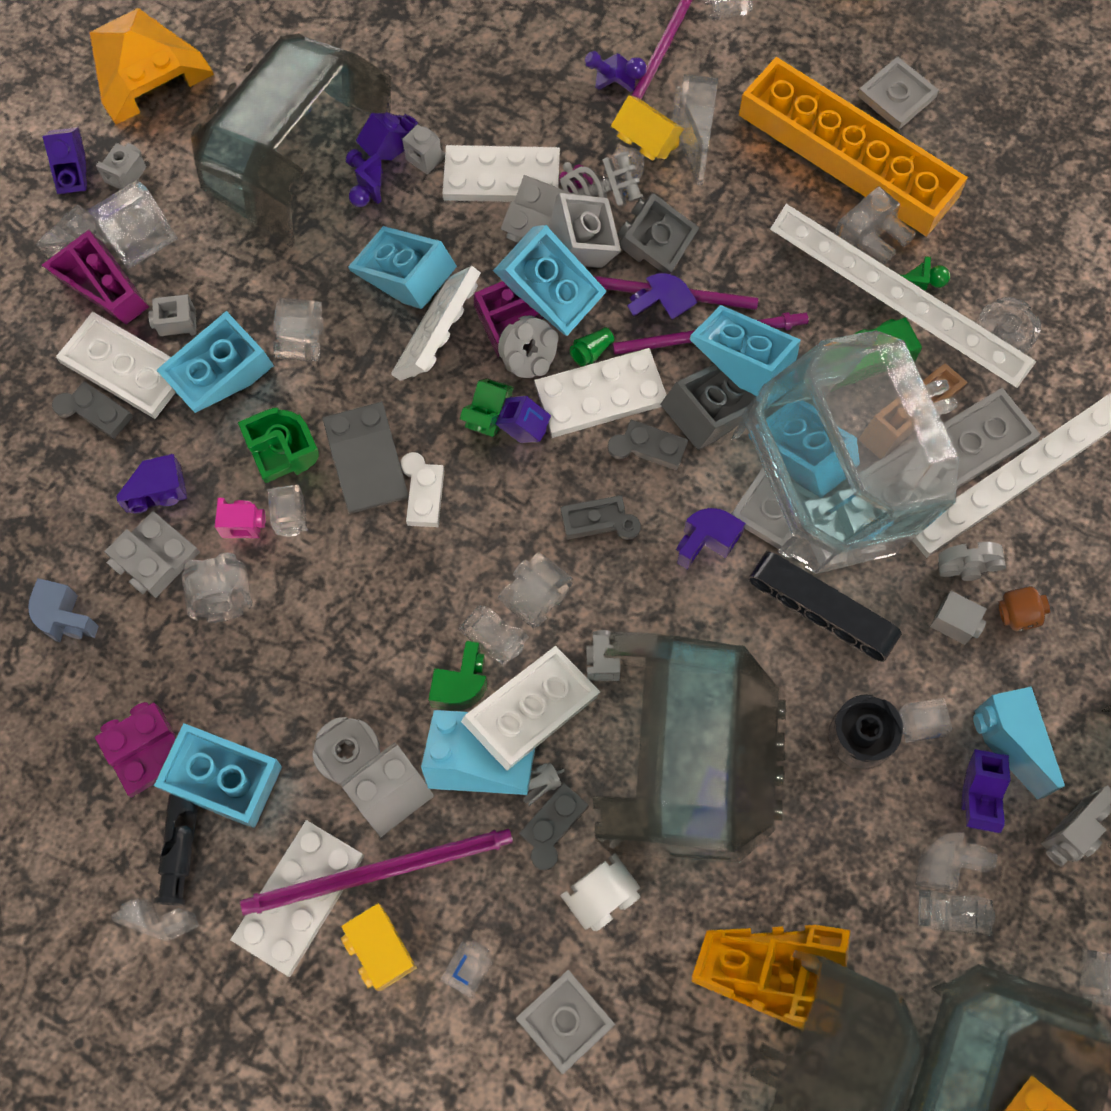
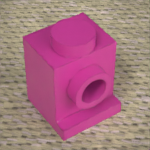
M218 498L215 528L222 538H259L260 528H264L266 522L264 509H257L255 504L245 500H237L233 504H228L224 498Z

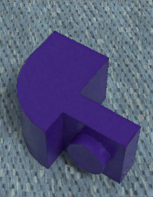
M660 273L646 278L651 290L647 292L643 288L629 297L631 303L627 307L633 317L659 301L672 321L697 305L698 302L688 286L680 278L671 274Z
M707 508L695 512L685 522L684 533L686 535L676 548L679 552L677 564L688 570L704 545L726 559L742 536L746 523L727 511L717 508Z
M974 749L966 770L962 790L961 810L966 811V827L996 833L1002 832L1005 825L1003 797L1011 781L1009 755Z

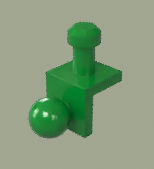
M925 256L923 263L907 274H899L924 291H926L929 283L935 288H941L950 281L949 270L942 265H937L930 269L931 257Z

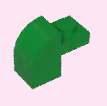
M489 378L478 380L472 403L463 407L460 420L466 421V428L494 437L500 428L496 425V421L506 398L512 397L514 387Z
M466 641L460 672L434 668L428 699L431 708L461 711L474 706L482 699L487 690L488 682L486 676L477 675V673H483L485 654L481 653L478 642Z

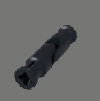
M173 794L168 796L164 846L162 847L158 869L161 880L159 895L154 898V903L185 906L186 900L183 899L185 877H188L190 873L191 844L194 839L198 805ZM180 815L184 820L185 826L174 827L175 821Z

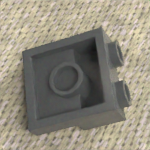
M652 193L646 200L639 199L631 210V213L635 215L631 223L626 220L617 232V235L620 237L619 244L623 251L638 262L645 259L662 273L670 274L699 227L655 193Z

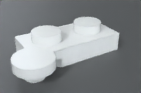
M408 453L403 456L400 462L403 473L411 477L406 518L407 525L439 527L444 466L425 464L423 456L419 453Z

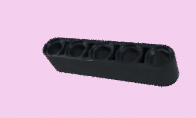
M766 551L748 577L749 582L758 590L877 661L884 662L887 660L902 635L901 630L893 623L773 552Z

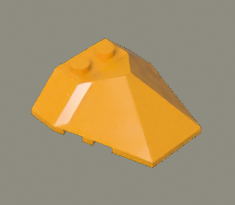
M139 8L90 32L101 102L115 125L139 114L140 110L134 98L179 75L183 76L189 87L214 75L213 70L197 49Z
M805 925V931L784 932L783 926L772 927V932L751 933V928L707 930L692 974V982L798 1029L836 1035L845 987L851 930L821 925Z

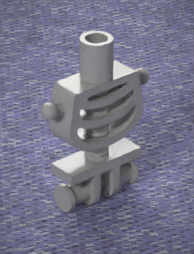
M629 151L614 156L620 167L616 171L611 158L602 159L608 178L606 180L603 179V181L598 173L591 168L579 167L573 170L570 162L563 164V169L568 173L560 179L563 190L576 195L593 197L599 195V197L607 198L606 191L613 190L617 205L620 207L627 205L622 192L623 189H627L629 202L643 198V194L640 193L638 183H640L639 178L633 179L631 172L635 171L636 168L635 165L630 163ZM588 173L591 175L595 184H589L583 174ZM625 175L627 181L619 183L618 177ZM574 179H577L583 188L579 189Z

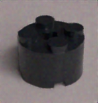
M867 694L849 699L834 716L829 726V740L833 751L847 766L855 769L873 768L885 762L897 750L903 734V721L895 706L885 699L882 700ZM861 728H862L863 730H868V729H869L870 732H871V735H870V736H868L867 734L863 735V734L861 733L860 729H861Z

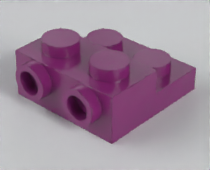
M143 702L134 706L130 710L131 716L121 722L118 719H114L105 723L100 728L102 733L95 736L108 764L114 768L127 795L131 798L155 784L177 738L162 709L155 703L149 705L147 702Z

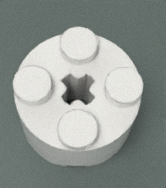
M616 853L608 858L612 863L610 866L605 861L573 884L571 889L574 893L571 896L567 891L560 895L585 930L591 927L593 931L596 930L597 932L613 919L609 913L619 907L620 910H625L641 897L637 892L640 889L639 884Z

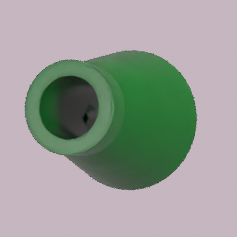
M603 327L599 331L575 339L573 345L570 346V354L573 360L581 367L593 364L607 347L615 341L614 335L607 327Z

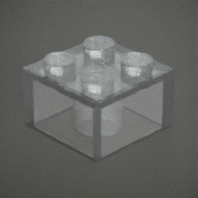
M138 179L87 210L118 259L128 270L178 239L150 191Z

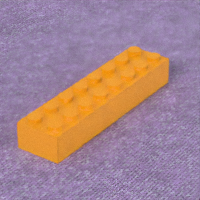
M778 57L772 60L742 94L739 110L740 117L926 237L958 200L968 179L967 176Z

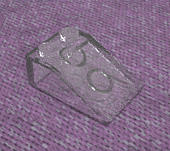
M684 74L682 86H676L672 121L677 122L679 126L684 128L679 137L680 144L697 185L703 186L718 78Z

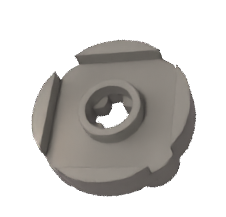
M522 316L518 318L521 320L516 321L513 325L509 324L502 332L498 345L499 356L503 358L504 367L519 377L532 378L534 376H543L548 372L549 366L556 355L558 333L542 319L534 316ZM532 340L533 347L531 351L526 354V350L523 349L524 344H529Z
M977 542L978 548L967 549L966 544L947 548L938 555L940 576L951 577L961 575L963 581H973L980 579L983 572L1003 570L1006 568L1003 547L994 542Z
M339 717L331 720L319 730L315 738L313 760L317 769L324 777L341 785V782L380 754V743L375 732L366 722L359 719ZM343 743H346L348 746L355 745L352 757L347 758L344 756L339 758L338 754L342 751L340 746Z

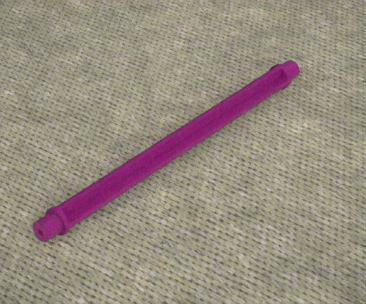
M509 828L497 832L494 829L489 833L265 893H254L253 897L240 900L243 916L255 912L262 914L263 911L485 851L499 850L501 846L513 843L512 835Z

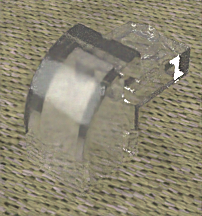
M478 605L458 628L471 642H478L483 653L502 666H505L510 659H514L522 652L523 644L529 638L521 628L507 625L490 607Z
M965 833L946 834L930 843L922 852L918 862L915 885L951 892L958 888L960 867L987 873L996 868L997 854L988 853L987 847L982 845L966 844V848L963 847Z

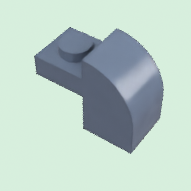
M37 578L29 599V615L35 626L57 642H61L63 634L76 639H82L83 635L95 638L99 627L90 617L72 613L78 595L68 585Z

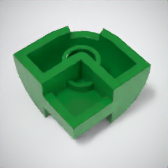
M276 407L237 422L265 484L293 471L296 475H299L313 466L319 458L318 448L306 422L300 414L297 415L292 411L279 410Z

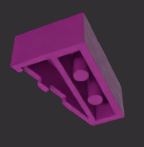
M89 229L42 264L60 282L124 324H128L149 308V305L107 247Z
M503 281L474 293V308L497 357H500L498 345L501 334L509 324L513 325L516 321L521 320L518 318L522 316L544 318L517 296Z

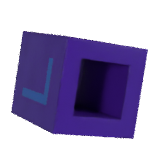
M527 396L506 398L496 425L519 443L540 442L546 433L551 415Z

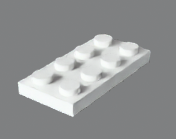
M446 145L443 200L514 202L524 175L558 187L560 147Z
M471 265L446 279L391 375L401 381L409 377H415L422 372H428L436 361L434 355L437 349L441 348L449 339V328L452 323L457 322L464 312L462 305L466 299H469L478 287L476 281L481 274L480 271Z
M95 312L89 315L56 356L61 364L156 419L176 393L157 372V369L171 357Z
M650 348L534 380L541 406L551 415L548 428L552 438L662 407L660 404L667 395Z
M554 646L464 715L461 722L508 771L595 700L600 691Z
M306 820L260 894L358 868L364 855ZM343 890L266 910L262 914H257V912L248 914L237 928L231 941L290 977Z

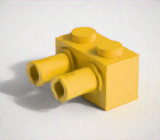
M628 95L611 124V127L619 131L617 134L618 138L630 145L635 142L641 147L639 152L653 161L656 157L666 160L670 151L677 149L679 146V137L684 128L640 98Z
M379 903L341 926L345 933L341 937V941L350 956L356 954L362 967L358 969V972L367 988L374 986L375 990L382 991L417 969L385 909Z

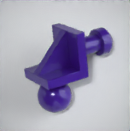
M596 51L589 52L585 57V66L589 69L597 70L595 88L598 90L613 82H617L629 92H632L635 89V80L642 78L647 71L645 61L639 57L631 58L628 61L619 53H616L603 61L601 55Z
M357 149L350 150L346 155L345 161L350 167L355 166L357 168L354 171L358 183L349 191L351 204L356 207H364L369 203L370 198L379 204L382 201L380 193L381 176L383 174L380 156L375 153L365 161L362 158V153Z

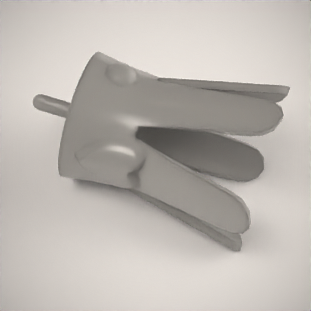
M549 762L531 771L528 791L534 790L524 797V803H528V806H530L547 791L560 787L561 782L558 775L565 770L561 769L556 772L553 765Z

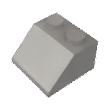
M559 193L556 196L549 229L584 267L602 268L621 252L608 198Z
M396 743L391 744L340 783L380 838L434 797L418 771Z

